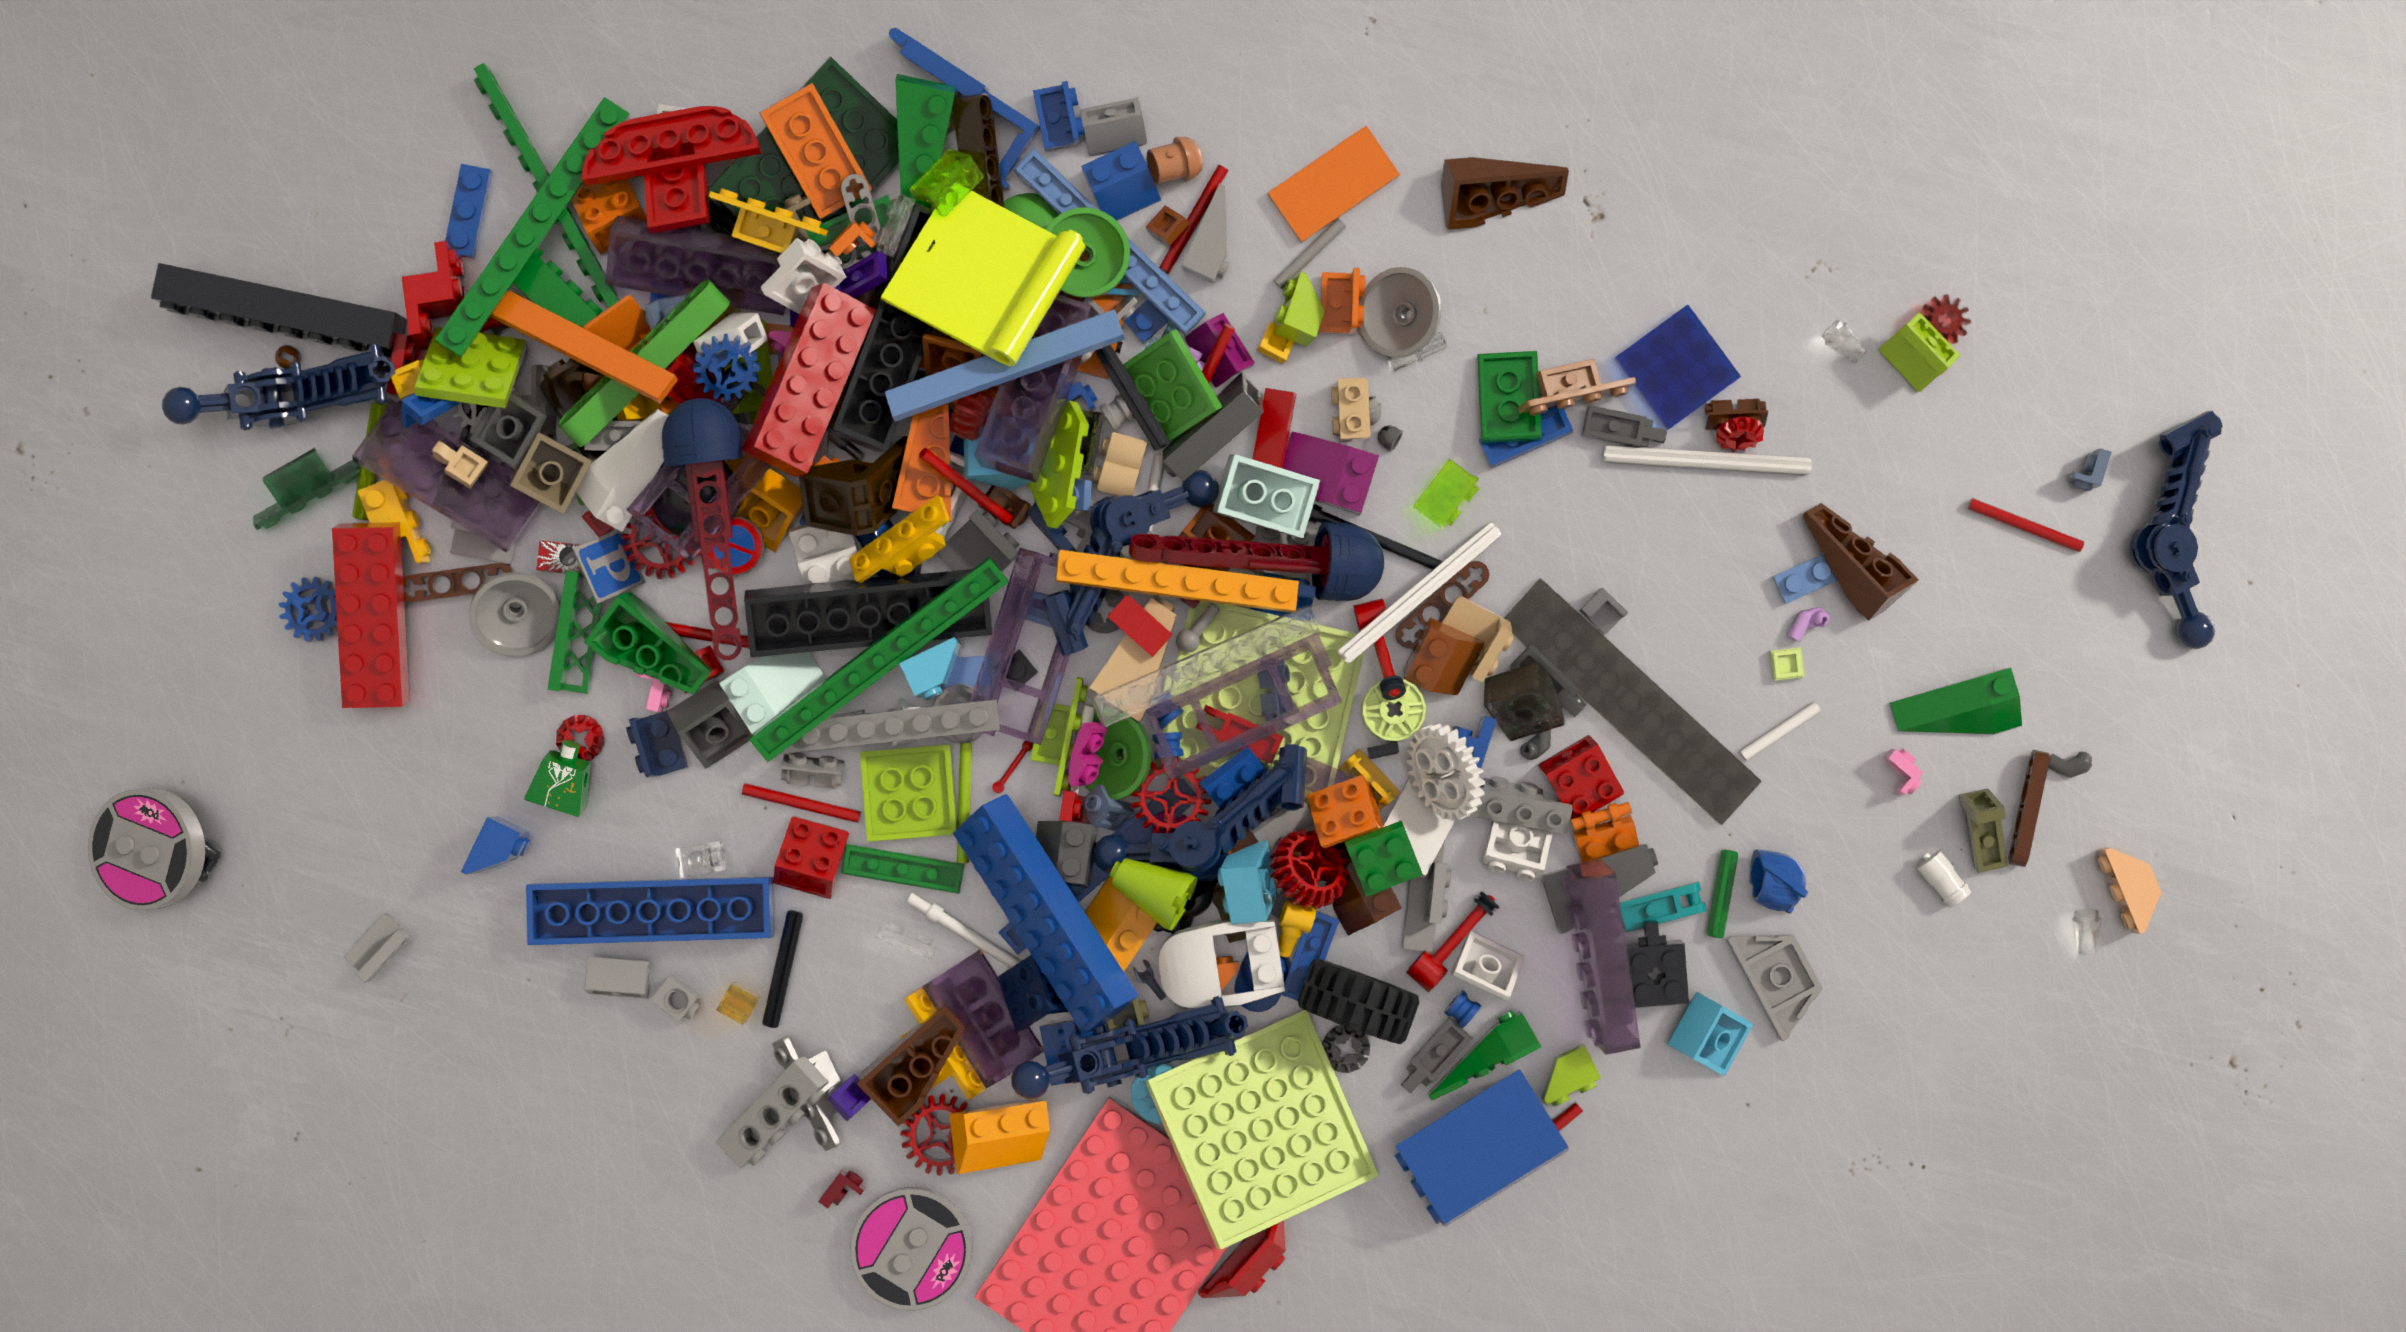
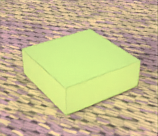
M1801 647L1770 651L1773 681L1805 677Z

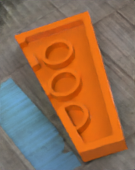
M949 403L913 415L892 509L913 513L938 495L943 498L949 516L948 522H951L950 481L919 458L921 450L927 448L950 466Z

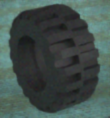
M1318 958L1311 962L1298 997L1299 1007L1307 1012L1396 1044H1402L1406 1041L1420 1003L1417 994Z

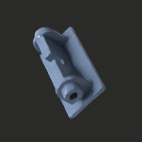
M1285 659L1260 661V667L1257 668L1259 688H1270L1271 694L1260 695L1262 716H1265V721L1291 719L1290 713L1293 711V701L1291 696L1288 695L1287 683L1290 681L1289 667L1285 664Z

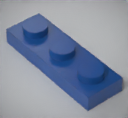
M461 164L445 238L451 249H456L459 256L475 258L492 176L491 169Z
M1554 406L1541 414L1542 440L1481 443L1480 438L1479 444L1492 469L1572 434L1573 427L1565 410H1558L1557 406Z
M1316 911L1309 934L1303 933L1284 982L1285 992H1282L1280 995L1298 1001L1311 962L1316 958L1326 959L1339 919Z

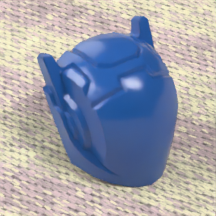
M1754 850L1750 866V884L1753 886V901L1771 910L1792 913L1794 906L1800 901L1801 897L1805 898L1808 894V891L1805 889L1806 874L1804 868L1796 859L1789 855L1776 851Z

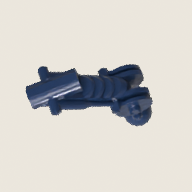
M371 344L369 352L339 358L327 365L301 370L300 363L293 362L289 365L290 369L264 368L261 372L249 375L242 371H236L233 373L235 384H227L224 393L197 395L187 387L172 388L162 399V410L171 422L181 425L192 423L198 418L200 413L227 411L228 420L239 419L241 430L249 431L253 426L281 429L287 424L298 421L306 422L308 411L330 406H348L376 399V403L379 405L385 404L387 402L385 385L395 374L394 363L387 360L386 356H381L380 345ZM293 390L294 400L283 402L282 393ZM242 394L247 396L250 400V406H240L236 402V395ZM264 394L265 404L261 405L260 395Z
M2206 411L2159 435V447L2161 452L2170 459V463L2164 471L2163 476L2166 477L2161 483L2159 491L2162 492L2156 500L2155 506L2158 507L2151 517V522L2139 528L2134 533L2130 542V554L2134 564L2142 571L2151 573L2160 596H2173L2181 616L2176 628L2178 639L2183 645L2191 649L2206 647L2213 641L2216 632L2213 620L2210 616L2198 611L2190 592V588L2200 583L2193 566L2197 557L2198 544L2194 533L2190 529L2194 513L2192 507L2198 499L2196 492L2202 484L2200 478L2206 469L2204 463L2210 454V450H2208L2210 441L2222 434L2221 429L2223 427L2220 417L2215 415L2213 411Z
M1200 469L1196 470L1182 482L1181 487L1163 494L1161 490H1150L1137 496H1111L1099 500L1091 511L1090 525L1093 532L1090 536V545L1085 546L1083 553L1120 558L1123 546L1130 545L1133 535L1147 534L1151 525L1169 519V510L1186 503L1198 508L1210 505L1216 499L1219 492L1218 481L1214 475ZM1070 584V592L1069 590H1062L1042 598L1062 656L1079 652L1088 647L1082 629L1085 624L1091 625L1094 616L1093 611H1098L1100 597H1105L1106 588Z
M1296 744L1280 747L1279 763L1273 768L1268 766L1263 771L1261 778L1259 776L1254 778L1249 788L1245 786L1239 792L1237 799L1233 796L1228 801L1225 809L1223 806L1219 808L1214 817L1210 818L1207 823L1190 821L1177 827L1173 833H1152L1151 844H1128L1125 839L1116 835L1102 837L1095 844L1093 850L1094 861L1097 867L1111 873L1117 861L1122 863L1127 858L1190 873L1198 878V882L1213 881L1218 877V869L1222 867L1226 856L1229 855V851L1235 847L1238 838L1242 841L1247 836L1250 828L1252 831L1255 830L1262 818L1264 821L1269 818L1274 807L1277 806L1288 811L1304 808L1307 749Z
M1215 996L1211 1000L1212 1004L1179 1012L1167 1019L1137 1027L1135 1021L1131 1019L1125 1020L1123 1026L1107 1029V1025H1102L1092 1030V1034L1083 1037L1077 1034L1071 1035L1069 1037L1071 1050L1058 1054L1059 1062L1043 1066L1035 1061H1025L1018 1065L1012 1073L1011 1086L1017 1095L1028 1100L1039 1098L1046 1093L1049 1084L1063 1079L1065 1084L1080 1082L1083 1093L1091 1094L1095 1090L1094 1086L1107 1083L1108 1088L1122 1084L1121 1079L1135 1074L1137 1078H1146L1149 1075L1148 1067L1176 1060H1192L1223 1051L1225 1055L1233 1056L1234 1053H1237L1234 1040L1244 1036L1248 1022L1246 1016L1241 1015L1238 1010L1227 1012L1223 998ZM1125 1043L1129 1059L1117 1061L1113 1046ZM1080 1059L1083 1061V1070L1080 1067Z

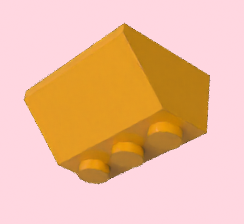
M744 455V458L725 460L735 473L740 487V506L736 517L746 518L754 523L762 533L765 547L775 553L789 534L788 530L793 528L803 512L800 488L751 455Z
M1108 877L1085 910V913L1122 970L1125 971L1157 922L1112 886L1113 879Z
M1028 1100L949 1113L956 1174L1033 1162L1042 1158L1050 1133L1046 1101Z

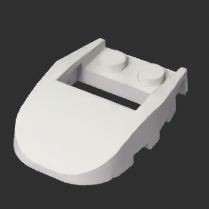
M1268 919V921L1238 924H1231V920L1208 921L1205 924L1175 932L1161 946L1159 952L1161 983L1167 997L1180 1007L1194 1009L1212 1004L1211 1000L1213 997L1219 996L1223 998L1226 1009L1285 992L1274 919ZM1245 931L1254 991L1222 996L1213 936Z

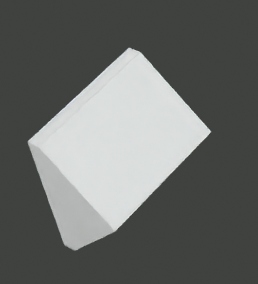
M1470 931L1450 973L1508 1001L1525 957Z

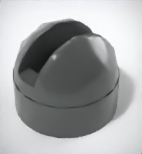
M1392 425L1384 426L1377 434L1378 442L1385 449L1392 452L1399 443L1403 431Z

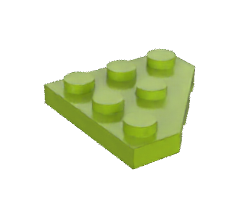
M1069 401L1034 440L1035 480L1027 483L1047 526L1055 529L1075 509L1077 497L1072 495L1075 479H1080L1084 457L1083 454H1080L1082 436L1087 437L1089 424L1079 404L1073 401Z

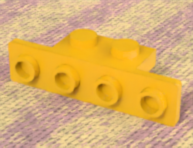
M722 188L719 194L710 191L708 196L740 207L732 237L779 253H783L796 239L799 227L827 236L828 230L820 228L821 221L806 216L803 217L802 221L792 218L794 212L776 207L775 212L764 209L766 205L764 202L748 197L747 203L737 200V193Z
M380 449L375 451L385 480L357 490L369 523L400 522L401 539L407 538L416 563L427 564L431 562L429 558L431 549L427 540L424 537L422 538L418 528L420 526L419 517L414 509L411 510L409 505V490L406 484L400 481L397 470H399L398 461L394 454H390L388 450Z
M938 495L852 555L849 561L855 580L862 583L881 569L902 577L945 547L944 537L934 532L949 521L943 498Z
M922 987L904 998L905 1003L919 1024L937 1011L932 998ZM910 1031L906 1032L905 1034H903V1035L900 1036L899 1038L902 1039V1038H903L905 1035H907ZM957 1042L931 1088L953 1076L965 1097L971 1100L984 1091L986 1085L982 1081L981 1075L975 1070L966 1056L963 1047Z

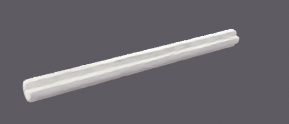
M1610 445L1605 446L1603 449V461L1613 463L1805 475L1811 473L1812 469L1811 459L1801 457Z
M1488 523L1339 648L1338 654L1340 658L1347 664L1355 660L1496 541L1501 535L1498 527L1493 523Z

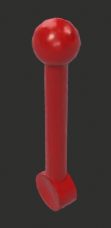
M1025 740L1022 743V749L1000 781L993 784L992 789L994 792L1001 793L1004 791L1005 782L1027 751L1029 752L1033 749V742L1031 740Z

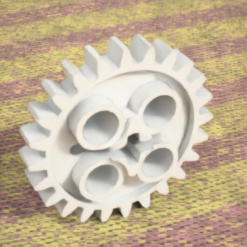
M1431 724L1414 733L1415 738L1409 741L1412 747L1407 749L1408 754L1412 758L1406 760V763L1412 766L1413 770L1409 771L1408 774L1415 777L1412 786L1419 787L1418 797L1424 796L1426 798L1425 806L1433 805L1434 814L1441 812L1442 819L1449 817L1451 821L1460 820L1476 812V807L1482 804L1479 797L1485 795L1484 791L1480 788V786L1485 784V781L1479 778V774L1484 772L1483 769L1476 766V763L1480 760L1479 757H1473L1471 754L1474 747L1467 748L1465 745L1466 737L1459 739L1458 730L1450 731L1449 725Z

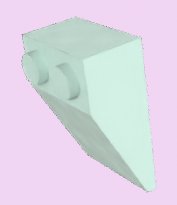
M1232 454L1228 457L1212 513L1303 538L1320 480Z
M804 652L762 656L719 684L751 734H753L824 681L826 676L811 653Z

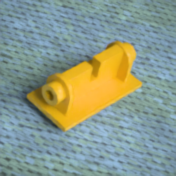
M1360 748L1338 768L1347 780L1362 774L1373 788L1379 812L1400 793Z

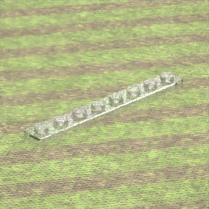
M1306 605L1297 609L1294 613H1287L1091 699L1101 725L1107 727L1321 633L1311 606Z

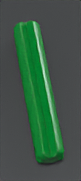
M1724 849L1720 853L1706 932L1707 936L1723 938L1725 935L1738 861V852Z

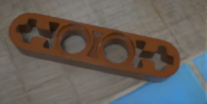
M1472 561L1454 575L1399 625L1395 633L1398 644L1403 648H1414L1423 632L1422 629H1419L1414 634L1416 638L1414 643L1410 640L1404 642L1401 639L1404 635L1402 629L1404 627L1408 630L1412 629L1417 624L1412 621L1415 616H1417L1420 624L1425 627L1427 622L1423 619L1422 614L1424 609L1429 606L1438 609L1440 613L1438 621L1442 622L1453 604L1445 598L1446 589L1450 586L1458 587L1463 597L1471 598L1488 581L1489 569L1480 561ZM1470 567L1475 570L1480 567L1483 571L1480 575L1483 580L1481 582L1477 580L1472 581L1468 585V587L1472 588V591L1468 593L1465 586L1456 581V579L1461 576L1462 580L1465 581L1471 574L1469 572Z
M495 563L408 575L403 577L404 600L408 602H423L474 595L478 588L487 580L483 572L484 570H488V576L498 575L501 568L505 573H512L515 570L507 564ZM470 572L477 573L480 578V583L475 589H468L464 584V578ZM445 576L449 579L450 588L447 592L438 593L435 590L434 582L438 577ZM424 578H428L429 596H426L427 590L415 591L414 597H412L411 593L405 592V587L410 586V581L413 580L415 585H426Z
M2032 750L2029 757L2009 850V864L2025 867L2028 862L2049 767L2050 754L2048 752Z

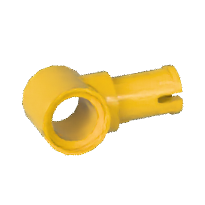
M1288 899L1285 901L1279 918V925H1281V934L1278 938L1280 956L1290 957L1297 939L1302 937L1303 933L1309 934L1316 916V910L1310 906L1303 909L1301 903L1293 905V901Z

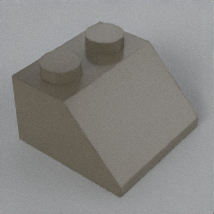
M538 432L518 469L515 468L509 486L564 514L592 460Z

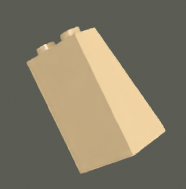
M1159 597L1157 601L1151 598L1144 609L1172 633L1177 615L1173 613L1175 607L1162 597ZM1126 634L1089 688L1141 723L1147 710L1169 640L1154 657H1151Z

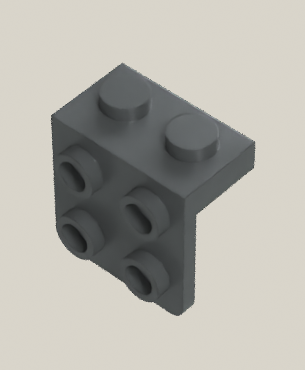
M976 510L968 517L970 520L946 542V546L938 551V556L953 571L973 569L990 556L1003 572L1020 555L1016 550L1020 544L1008 532L1002 535L995 528L998 522L987 510L983 514Z

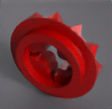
M1733 418L1725 421L1717 428L1716 441L1720 443L1722 449L1730 448L1732 452H1735L1737 449L1745 451L1748 447L1755 448L1758 442L1763 441L1764 427L1761 422L1754 418Z
M574 715L564 720L556 731V745L559 751L562 741H574L575 737L571 729L578 733L589 730L584 738L588 749L579 744L580 748L577 758L586 761L594 759L601 752L604 745V733L600 724L595 719L586 715Z

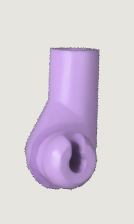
M1818 607L1800 611L1787 636L1800 642L1808 628L1826 626L1830 621L1829 613Z

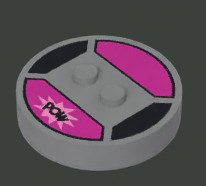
M159 788L135 789L115 795L100 808L91 825L88 838V856L93 875L108 897L129 909L151 910L171 906L184 899L192 891L203 870L205 841L201 825L195 813L180 797Z
M922 1187L898 1188L874 1200L858 1219L851 1238V1263L861 1286L880 1303L899 1310L915 1311L927 1309L946 1300L962 1283L972 1258V1236L962 1212L944 1195Z

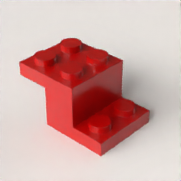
M447 241L434 242L438 271L402 276L408 332L420 350L429 348L435 332L434 323L432 320L429 321V319L452 316L467 294L465 286H461L459 276L464 275L461 257L458 258L456 249L452 250Z

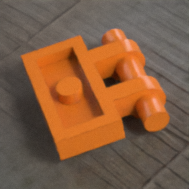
M1629 802L1617 805V803L1609 804L1607 809L1594 813L1587 811L1581 813V817L1571 819L1574 831L1585 828L1573 832L1582 863L1639 845L1632 816L1628 815L1632 813ZM1610 820L1609 822H1606V823L1599 824V825H1596V826H1595V824L1602 823V822H1605V821Z

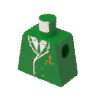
M564 740L562 741L560 752L550 750L545 755L524 800L576 817L582 814L588 802L590 763L577 758L580 748L578 743Z

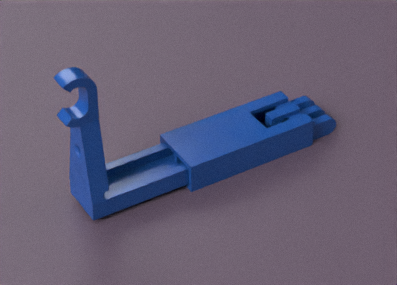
M898 28L890 29L889 37L903 47L900 51L903 57L944 84L956 86L955 91L963 96L987 94L991 100L992 110L1024 131L1023 134H1017L999 164L1002 186L1004 189L1010 188L1005 180L1040 127L988 92L989 89L929 48Z

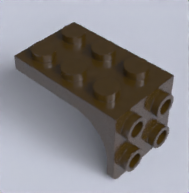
M572 358L566 363L561 359L547 368L548 371L543 374L544 380L539 385V388L559 419H561L586 394L582 386V374L585 372L600 376L605 375ZM615 416L612 420L618 421L617 416ZM585 445L578 447L582 455L592 461L606 452L585 450Z

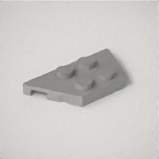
M1763 935L1730 936L1726 938L1780 1040H1787L1794 1026L1808 1010V1006L1823 989L1795 936Z

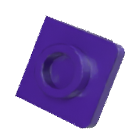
M855 1073L827 1098L830 1104L846 1121L852 1118L871 1100L857 1085L859 1078Z

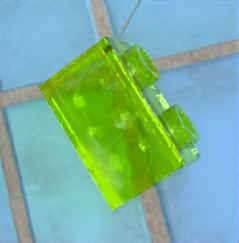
M948 149L909 190L915 199L933 204L939 215L946 217L984 178V175L969 154Z
M1449 458L1414 504L1413 508L1440 528L1445 523L1451 526L1461 513L1457 509L1464 499L1469 502L1479 490V487L1475 485L1479 478L1475 475L1472 476Z

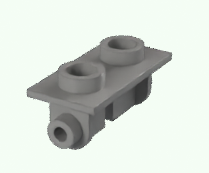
M803 753L784 755L780 767L782 769L781 780H786L787 784L808 786L809 775L814 776V786L835 789V786L842 785L841 772L844 761L837 760L832 756H822L820 758L807 757Z

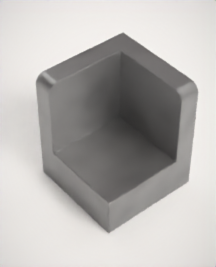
M1603 587L1579 610L1603 634H1607L1621 618L1628 614V611Z

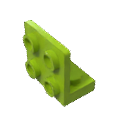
M1920 312L1879 348V351L1918 392H1921L1935 378L1942 375L1961 356Z

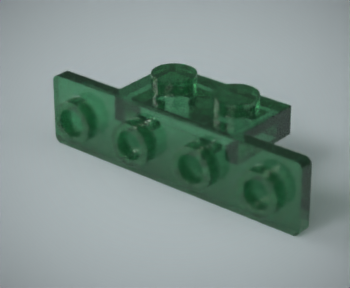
M313 448L265 475L263 482L277 503L254 515L253 526L256 530L263 527L268 529L276 525L280 521V517L289 512L294 514L302 510L307 505L306 502L313 498L321 499L327 496L336 485L342 482L343 484L350 483L359 476L361 462L356 457L337 469L330 471L316 448Z

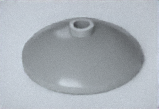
M1395 267L1381 272L1367 285L1365 293L1359 302V305H1364V322L1362 327H1359L1362 336L1371 348L1386 356L1399 358L1419 352L1431 341L1440 323L1441 301L1435 285L1426 275L1411 268ZM1410 310L1411 317L1407 320L1406 313Z
M504 573L486 581L474 594L469 609L470 625L477 639L488 649L507 656L529 655L544 648L555 637L560 603L555 592L543 580L526 573ZM512 603H519L520 607L513 608L510 605Z

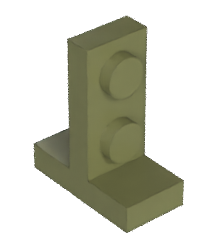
M1989 788L1959 794L1961 807L1965 810L1968 817L1973 857L1977 872L2008 867L2001 819H2006L2004 806Z

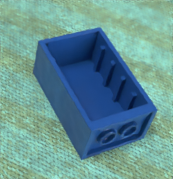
M1519 1069L1397 1144L1396 1148L1399 1152L1394 1156L1404 1172L1410 1170L1415 1178L1410 1182L1420 1198L1425 1195L1431 1205L1426 1208L1435 1223L1438 1224L1442 1221L1446 1227L1568 1152L1569 1147Z

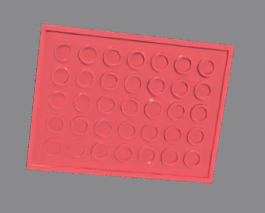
M1109 1097L974 1298L1024 1332H1170L1227 1247L1217 1250L1169 1137Z

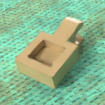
M438 441L432 449V457L443 464H448L445 468V473L470 489L488 464V461L464 446H461L455 452L446 444Z

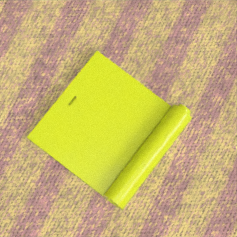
M952 181L882 294L881 300L997 362L1014 367L1086 246L1083 242V237L1076 231H1060L1058 236Z

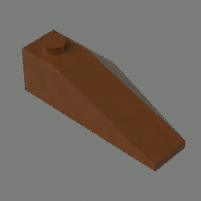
M1477 157L1444 159L1441 190L1447 229L1478 227L1486 224L1485 220L1500 214L1502 217L1511 215V210L1525 205L1533 207L1564 196L1569 170L1567 167Z
M1820 503L1803 514V518L1846 597L1868 621L1884 612L1918 582L1919 579L1899 558L1892 553L1886 556L1873 546L1874 540L1868 536L1864 539L1855 534L1849 522L1824 504Z
M1346 841L1334 845V848L1336 850H1343L1340 857L1341 859L1348 860L1344 868L1350 873L1346 878L1348 883L1346 888L1343 889L1342 895L1338 899H1334L1332 904L1333 910L1349 936L1402 909L1392 888L1366 897L1347 850Z
M946 1005L942 1006L863 1070L857 1085L899 1127L922 1106L966 1025Z

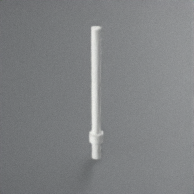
M914 893L908 898L906 903L925 914V919L933 924L938 922L1008 967L1012 968L1021 962L1017 957L944 913V908L936 903L931 905Z

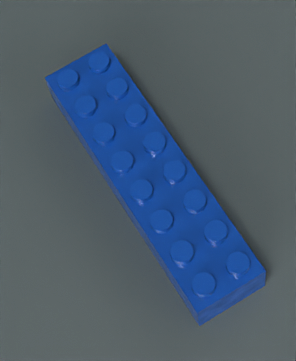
M1008 794L983 804L953 832V835L970 859L975 870L983 879L992 896L1007 916L1008 921L1022 939L1025 947L1035 959L1040 970L1048 979L1083 1035L1110 1021L1139 996Z
M772 877L538 883L526 885L527 945L774 937Z

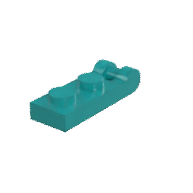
M1694 882L1619 902L1618 907L1625 932L1644 928V921L1656 920L1660 924L1707 911L1705 902H1701L1700 883ZM1687 895L1690 905L1682 907L1680 896Z

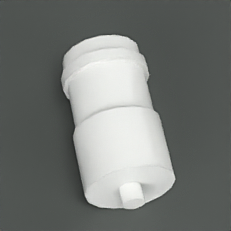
M1941 850L1932 855L1927 852L1922 856L1924 861L1918 865V871L1929 885L1934 887L1942 897L1944 904H1947L1949 908L1960 903L1971 893V890L1968 888L1969 885L1960 878L1954 870V866Z

